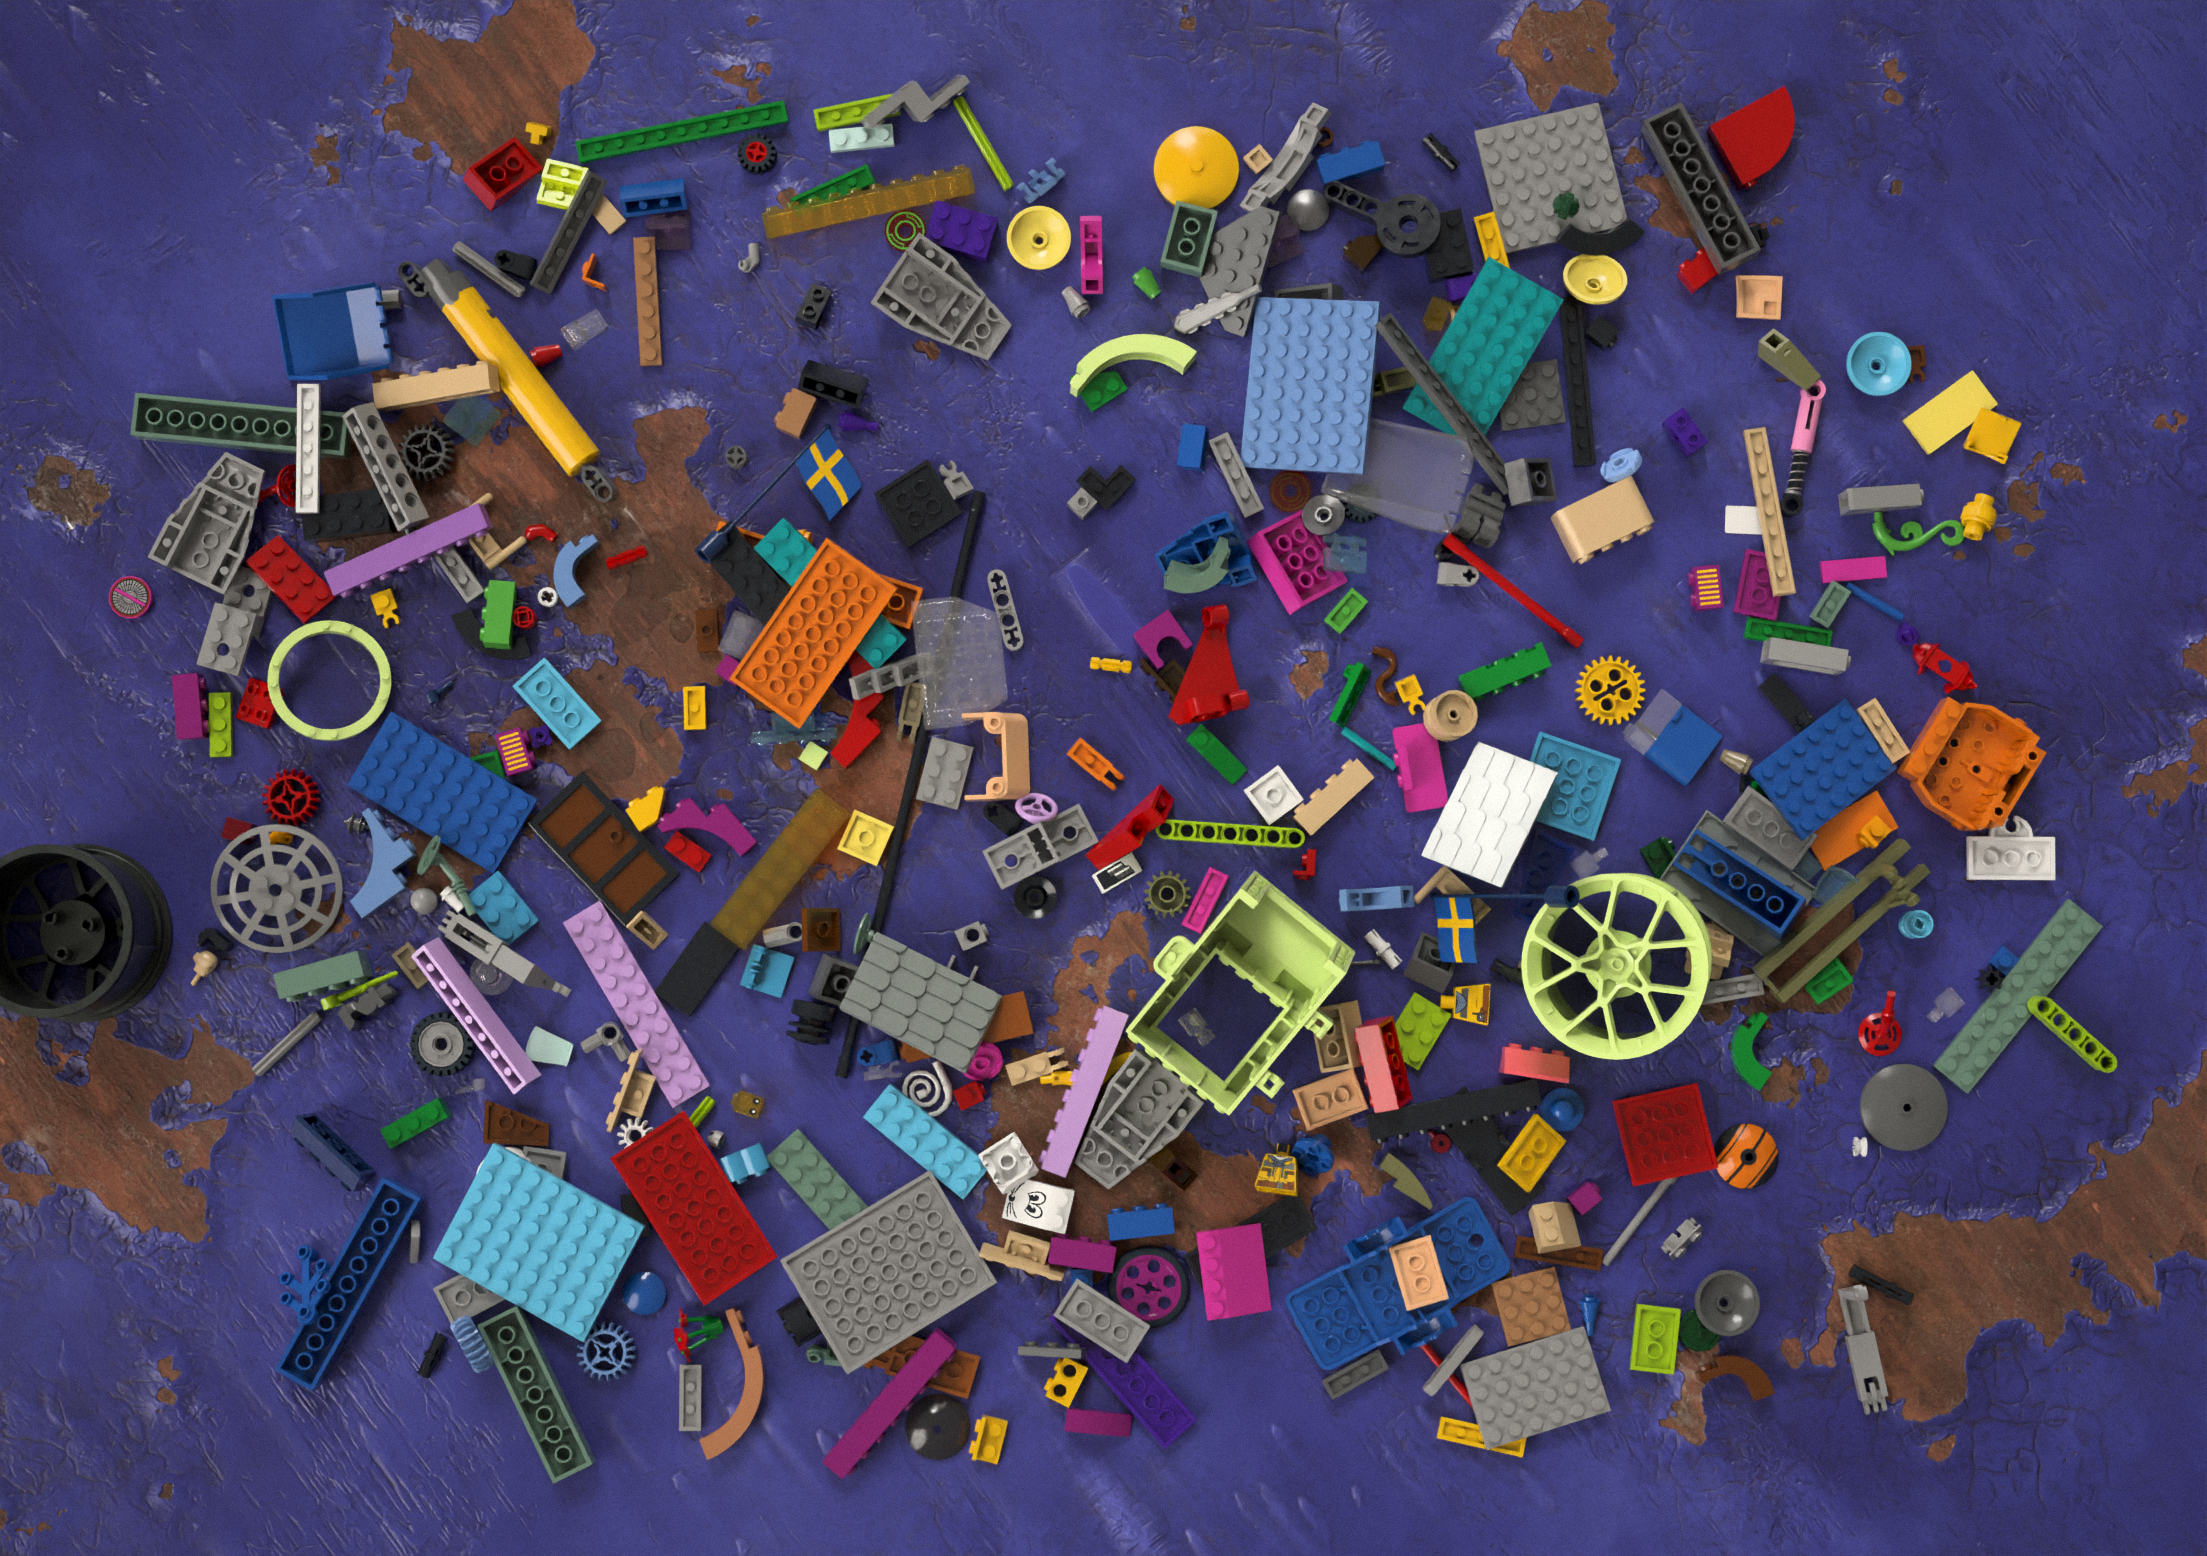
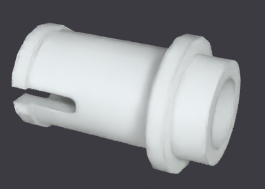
M447 886L439 894L442 897L441 900H445L459 913L464 906L459 895L456 896V892L453 891V887Z

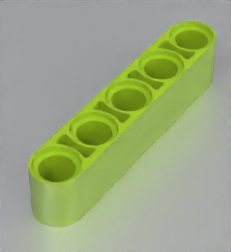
M2040 995L2032 996L2027 1004L2029 1011L2090 1066L2098 1071L2107 1073L2113 1072L2116 1069L2117 1058L2053 1000ZM2040 1001H2043L2044 1007L2039 1011L2038 1004ZM2056 1015H2059V1022L2055 1025L2054 1018ZM2074 1029L2075 1036L2071 1039L2070 1031ZM2090 1043L2091 1049L2086 1053L2085 1047ZM2106 1057L2107 1062L2102 1067L2101 1060Z

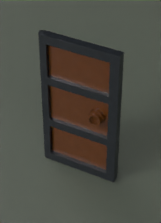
M584 771L574 778L527 823L528 827L584 886L601 901L603 906L623 927L681 874L645 835L638 831L637 827Z

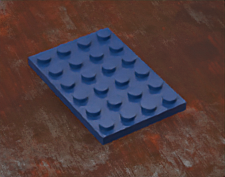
M1845 698L1749 772L1800 841H1802L1893 772L1897 766L1894 763L1891 764L1873 734Z

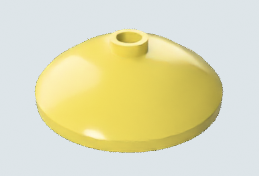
M1045 206L1026 208L1013 218L1008 227L1007 244L1013 258L1026 268L1045 270L1054 267L1064 259L1070 248L1071 233L1068 223L1060 213L1052 208ZM1038 238L1043 239V243L1040 245L1035 243V240Z
M1581 254L1572 258L1566 264L1563 272V283L1567 291L1576 299L1585 303L1600 305L1611 303L1622 296L1627 285V275L1623 267L1608 256Z

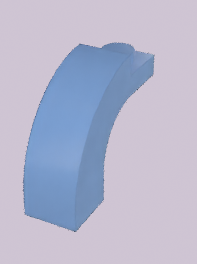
M593 534L581 538L578 541V546L569 541L558 554L554 565L553 577L556 591L569 609H573L588 597L577 582L576 568L584 556L601 544Z
M1413 886L1339 890L1341 912L1414 907Z

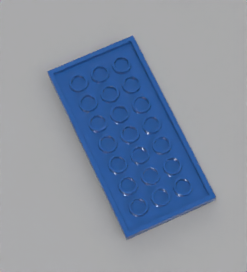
M390 711L348 783L349 787L430 836H440L443 844L493 874L497 872L539 800L393 711Z

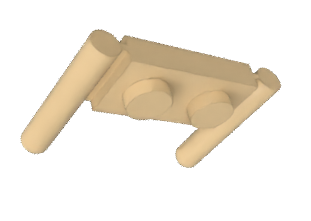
M486 493L472 505L480 503L485 506L493 500V495ZM490 533L481 538H476L475 536L469 539L470 545L490 570L527 542L526 538L521 536L502 550Z
M1443 865L1414 896V902L1419 904L1434 887H1437L1442 894L1475 893ZM1472 898L1477 925L1491 908L1480 898Z

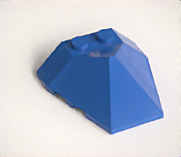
M1228 511L1207 517L1154 555L1164 576L1171 560L1189 565L1204 562L1210 557L1219 537L1228 539V548H1230L1228 572L1219 583L1211 588H1218V585L1238 587L1258 580L1248 544L1235 516Z

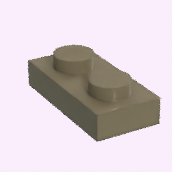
M407 942L391 956L415 987L420 989L429 980L411 957L417 950L411 942Z

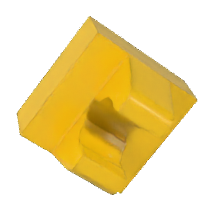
M528 122L525 131L531 133L530 143L539 145L542 144L544 136L551 135L552 127Z

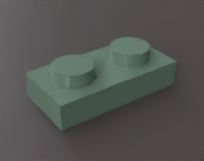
M1832 580L1812 610L1809 618L1825 628H1829L1851 591Z

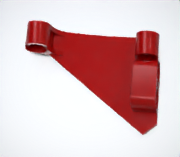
M1225 604L1208 606L1202 609L1204 630L1168 716L1178 725L1219 718L1228 712L1249 707L1248 693L1246 690L1239 689L1226 638L1229 611Z

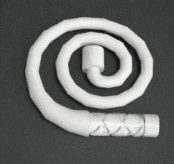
M940 1060L932 1064L943 1086L945 1100L937 1111L928 1113L932 1117L944 1112L952 1101V1084ZM917 1070L911 1072L904 1080L902 1086L903 1093L908 1096L907 1086L914 1076H927L935 1084L936 1091L933 1099L923 1103L915 1097L914 1089L919 1083H923L927 1087V1089L923 1088L916 1092L919 1099L927 1097V1094L931 1092L930 1083L926 1079L921 1078L914 1080L910 1085L909 1095L911 1100L920 1107H930L935 1104L940 1097L941 1091L936 1077L928 1071Z

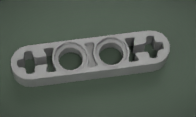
M993 570L988 574L987 581L1004 644L1008 650L1018 651L1022 648L1024 641L1008 581L1003 571ZM995 574L1003 577V580L1000 581L1001 588L1006 587L1007 590L993 592V590H998L996 583L991 582ZM1001 594L1009 598V602L1005 606L997 604V597ZM1006 615L1014 617V624L1010 627L1004 626L1002 623V619ZM1017 628L1018 631L1013 632L1015 638H1019L1020 641L1017 642L1016 647H1013L1012 644H1008V641L1011 640L1010 633L1005 635L1004 631H1011Z
M1476 1324L1464 1334L1422 1387L1430 1397L1441 1388L1482 1337L1484 1332Z

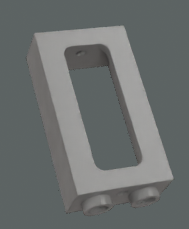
M1771 637L1763 642L1760 663L1838 675L1845 672L1846 668H1849L1851 656H1848L1849 650Z

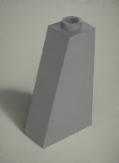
M1920 484L1848 488L1838 495L1840 516L1918 508L1924 501L1923 489H1920Z

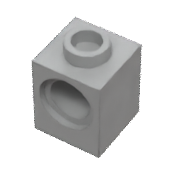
M1081 487L1067 502V507L1084 521L1097 507V501Z
M979 921L954 931L963 951L988 941L986 937L989 936V932L985 924L980 925ZM971 929H976L979 932V938L974 942L969 941L967 938V933Z

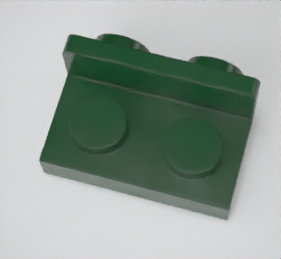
M1661 836L1639 849L1657 879H1660L1676 855L1673 851L1675 849L1673 842L1670 838L1666 839L1665 836Z

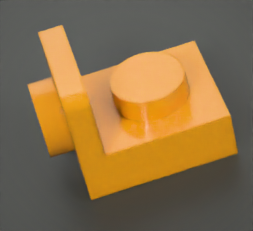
M1874 815L1856 834L1860 837L1858 840L1863 846L1873 849L1892 830L1877 815Z

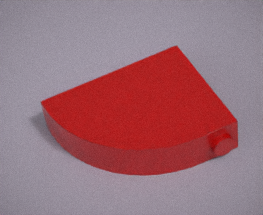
M1783 86L1710 125L1706 130L1739 190L1743 187L1749 189L1758 183V179L1774 168L1789 147L1793 136L1795 120L1793 104L1786 87Z

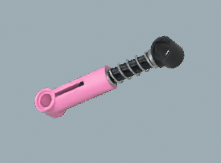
M1820 380L1812 386L1817 390V396L1810 395L1809 391H1805L1802 388L1800 391L1801 400L1791 445V451L1794 453L1792 455L1793 463L1790 464L1791 471L1788 473L1790 476L1787 481L1788 488L1785 489V493H1783V497L1779 501L1781 514L1786 518L1794 517L1803 508L1802 493L1800 489L1802 490V481H1804L1803 473H1805L1804 468L1805 464H1807L1806 458L1809 454H1812L1822 399L1826 392V387ZM1787 501H1792L1795 504L1794 511L1787 509Z

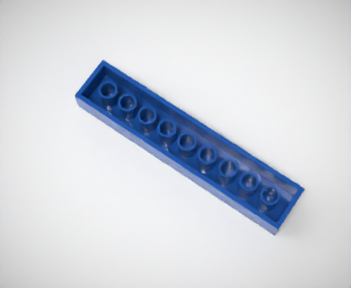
M389 1176L382 1177L325 1279L330 1282L331 1288L316 1307L319 1313L317 1320L313 1324L308 1325L300 1323L275 1371L311 1391L320 1387L408 1230L411 1220L414 1219L422 1205L425 1196Z

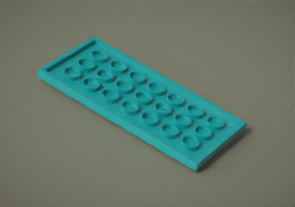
M1490 257L1486 260L1428 361L1484 436L1564 300ZM1416 382L1402 408L1463 442L1438 408L1432 403L1422 387Z

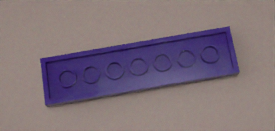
M1054 1313L1049 1316L1051 1322L1070 1343H1079L1081 1348H1087V1357H1084V1359L1164 1449L1197 1420L1193 1413L1136 1350L1126 1363L1053 1316Z

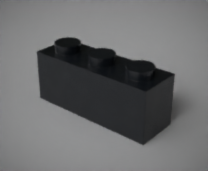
M808 359L801 372L798 390L859 409L866 396L869 379Z

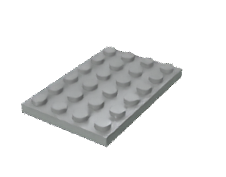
M1584 1326L1459 1364L1486 1450L1611 1411Z

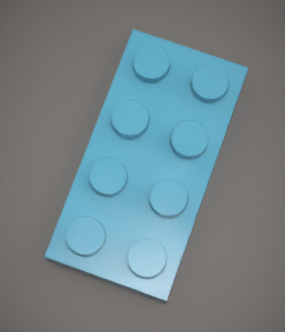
M543 658L512 686L569 750H572L603 722L546 658Z

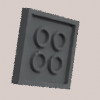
M1557 359L1526 364L1499 411L1501 432L1566 423Z

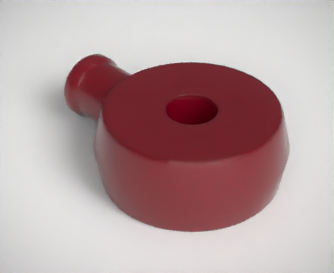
M1433 1129L1427 1133L1432 1138L1431 1148L1436 1153L1443 1154L1450 1149L1451 1140L1448 1135L1444 1133L1436 1134ZM1439 1141H1443L1442 1146H1439Z

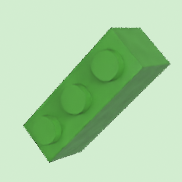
M489 580V587H485L484 599H487V606L483 607L482 620H485L484 628L480 629V641H483L485 648L511 650L514 627L513 613L516 609L518 590L515 582Z

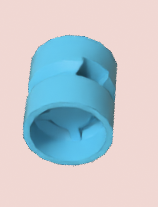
M1922 910L1904 913L1898 923L1900 932L1910 939L1928 936L1934 926L1931 915Z

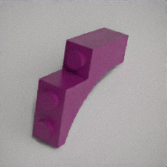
M684 798L676 804L675 807L677 809L673 813L667 812L659 819L661 823L657 826L665 834L686 828L711 832L729 843L741 857L745 856L759 843L724 803L714 805L708 811L710 815L707 816L692 798L688 800Z

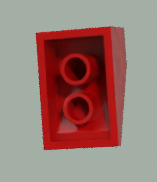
M514 137L470 166L466 171L463 181L492 212L507 202L543 170V167L519 140Z

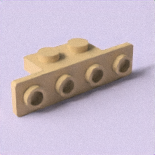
M641 1048L636 1050L635 1053L632 1052L627 1064L630 1065L628 1073L625 1072L620 1082L623 1085L621 1092H617L613 1104L616 1105L615 1109L609 1113L606 1120L608 1125L607 1131L610 1133L616 1129L622 1111L638 1118H642L657 1077L637 1070L644 1051Z
M1010 1230L1004 1248L983 1243L979 1254L980 1257L988 1261H996L1011 1268L1016 1267L1026 1270L1030 1274H1039L1050 1280L1062 1281L1066 1270L1064 1266L1050 1264L1046 1261L1050 1242Z

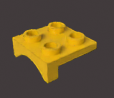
M1981 407L1963 447L2005 464L2008 458L2007 454L2022 423Z

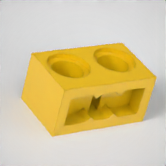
M1059 1358L1054 1367V1370L1057 1371L1054 1378L1049 1377L1044 1387L1047 1390L1045 1396L1069 1408L1088 1370V1366L1073 1358ZM1073 1365L1076 1368V1373L1068 1376L1064 1373V1367ZM1062 1384L1066 1387V1393L1064 1395H1057L1054 1392V1387Z

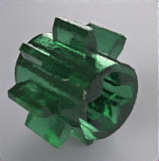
M1566 192L1565 195L1559 194L1553 201L1554 213L1558 214V218L1567 220L1568 217L1573 218L1579 211V199L1574 198V194Z

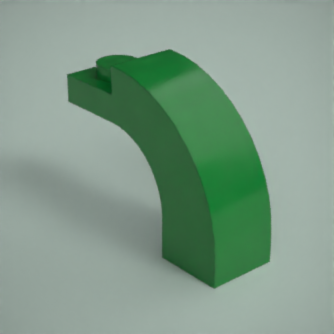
M1762 1012L1753 1013L1746 1021L1747 1027L1738 1024L1730 1044L1731 1060L1736 1072L1744 1082L1759 1091L1772 1074V1072L1758 1063L1752 1050L1756 1034L1768 1019V1016Z

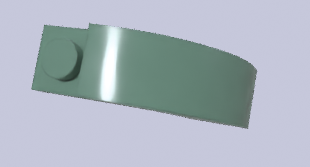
M1219 537L1210 557L1202 563L1189 565L1171 560L1164 574V589L1179 593H1196L1207 590L1219 583L1228 572V558L1230 555L1228 539Z

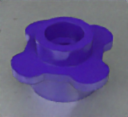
M544 724L540 728L532 727L529 730L533 740L531 744L534 748H539L540 745L552 744L553 739L550 736L548 725Z

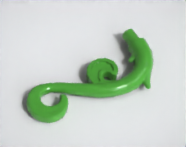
M1874 513V523L1872 524L1874 534L1892 556L1895 555L1894 550L1909 551L1924 545L1945 527H1953L1955 530V535L1952 538L1947 537L1945 533L1940 535L1941 540L1946 545L1957 546L1965 538L1963 535L1964 527L1956 520L1944 521L1923 534L1922 528L1918 523L1909 521L1902 525L1900 534L1906 539L1909 537V533H1912L1913 539L1910 541H1899L1888 534L1891 533V530L1887 529L1885 522H1883V513Z

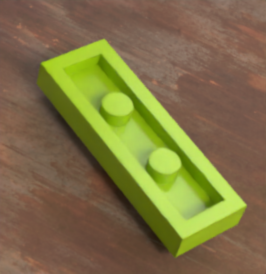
M231 692L209 693L211 758L233 757V693Z

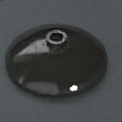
M944 1394L928 1395L918 1400L910 1409L905 1423L906 1437L911 1447L919 1455L931 1460L948 1459L959 1453L967 1443L970 1435V1419L964 1406L955 1398ZM935 1425H939L941 1427V1431L939 1433L933 1431V1427Z

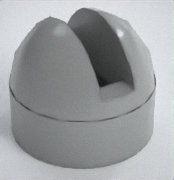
M718 1130L711 1131L707 1137V1142L710 1146L719 1149L725 1140V1133Z

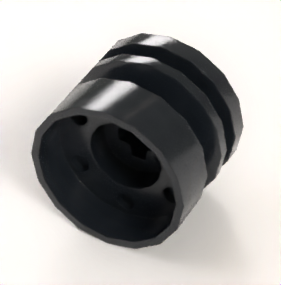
M793 999L790 1013L799 1016V1021H788V1025L797 1027V1030H786L785 1035L807 1044L830 1045L831 1039L822 1037V1033L832 1034L833 1031L824 1027V1024L835 1022L838 1008Z

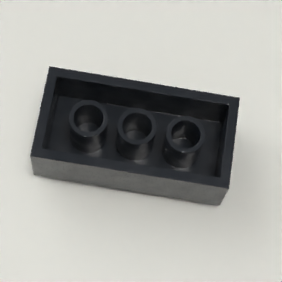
M377 488L320 495L319 513L301 514L304 540L310 544L395 533L394 521Z

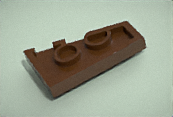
M485 1100L483 1143L549 1146L550 1124Z

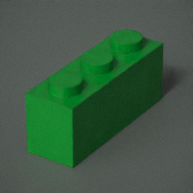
M443 1097L436 1098L382 1128L380 1131L388 1146L392 1149L452 1117V1114Z

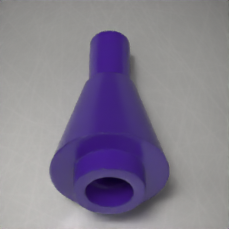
M845 410L844 414H840L838 426L842 427V431L863 429L877 431L879 423L866 421L864 418Z

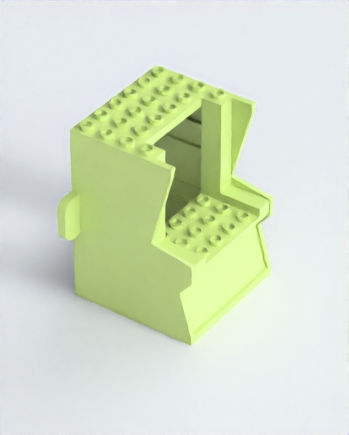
M1254 870L1195 944L1184 936H1175L1155 958L1154 969L1165 981L1126 1029L1127 1036L1134 1043L1142 1044L1145 1047L1146 1053L1151 1057H1158L1168 1071H1175L1180 1075L1179 1079L1187 1086L1192 1085L1196 1088V1092L1201 1098L1212 1101L1217 1111L1230 1115L1254 1085L1270 1098H1273L1285 1082L1275 1073L1268 1070V1068L1303 1026L1313 1031L1320 1040L1331 1028L1334 1022L1318 1007L1345 976L1356 952ZM1215 954L1219 955L1218 959L1226 966L1230 964L1236 969L1235 973L1244 980L1246 978L1253 983L1252 987L1261 994L1263 992L1270 997L1271 1003L1277 1007H1283L1279 1015L1224 1081L1157 1027ZM1318 1018L1325 1023L1321 1028L1315 1024ZM1267 1079L1274 1083L1272 1088L1266 1084Z

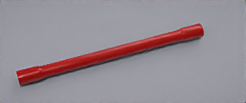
M1451 533L1446 536L1442 544L1479 570L1559 633L1573 647L1578 648L1584 640L1582 636L1540 606L1469 550L1464 543Z

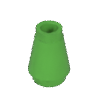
M1143 267L1132 276L1134 279L1133 283L1151 299L1161 292L1151 270H1147L1146 267Z

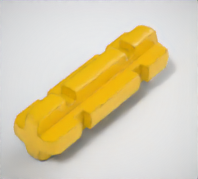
M1092 657L1090 668L1097 670L1102 668V670L1115 672L1121 670L1123 673H1131L1132 662L1124 660L1120 662V660L1107 658L1101 660L1098 657Z

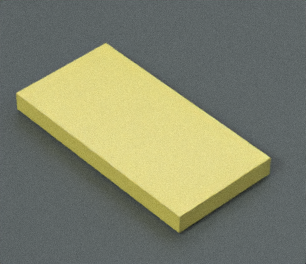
M1972 370L1904 419L1903 423L1927 455H1929L1972 424L1981 407L1991 410L1998 403Z

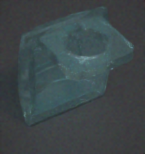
M1831 865L1816 884L1812 897L1825 904L1849 881L1858 883L1859 879L1846 870Z

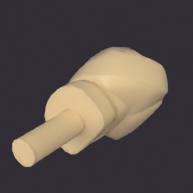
M208 950L201 953L197 952L193 956V960L196 963L193 970L197 972L191 982L193 986H196L201 976L207 977L218 964L217 957Z

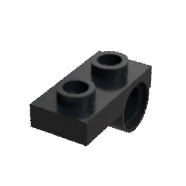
M812 283L796 315V323L817 330L832 291Z

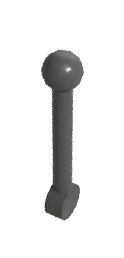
M1381 959L1352 961L1350 966L1381 964Z

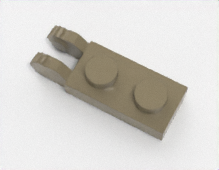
M915 682L905 685L898 719L899 727L896 741L903 739L904 725L912 726L909 743H915L928 685Z

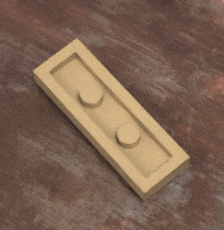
M1876 698L1856 709L1891 764L1910 753Z

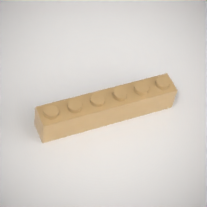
M478 361L474 366L461 364L457 365V369L452 370L450 368L437 369L438 372L435 373L422 371L418 373V376L400 375L399 379L393 380V378L380 379L379 383L372 384L374 405L377 410L387 412L500 392L498 367L489 364V361Z

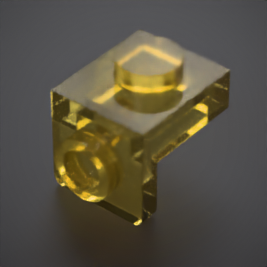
M1433 295L1422 320L1425 328L1431 331H1441L1452 303Z

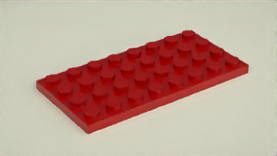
M685 1111L677 1114L609 1158L703 1306L778 1257Z

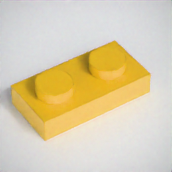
M683 687L684 730H707L706 687Z

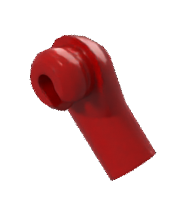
M544 524L530 525L526 528L524 534L527 540L533 541L536 537L543 536L551 543L558 536L557 533Z

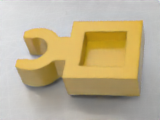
M391 588L370 595L377 616L384 615L383 625L385 628H390L388 622L392 618L397 625L401 624L400 618L393 612L398 610L399 607Z
M1415 674L1394 682L1402 702H1410L1408 709L1412 715L1415 714L1413 707L1416 704H1419L1422 710H1425V704L1418 699V696L1423 695V692Z

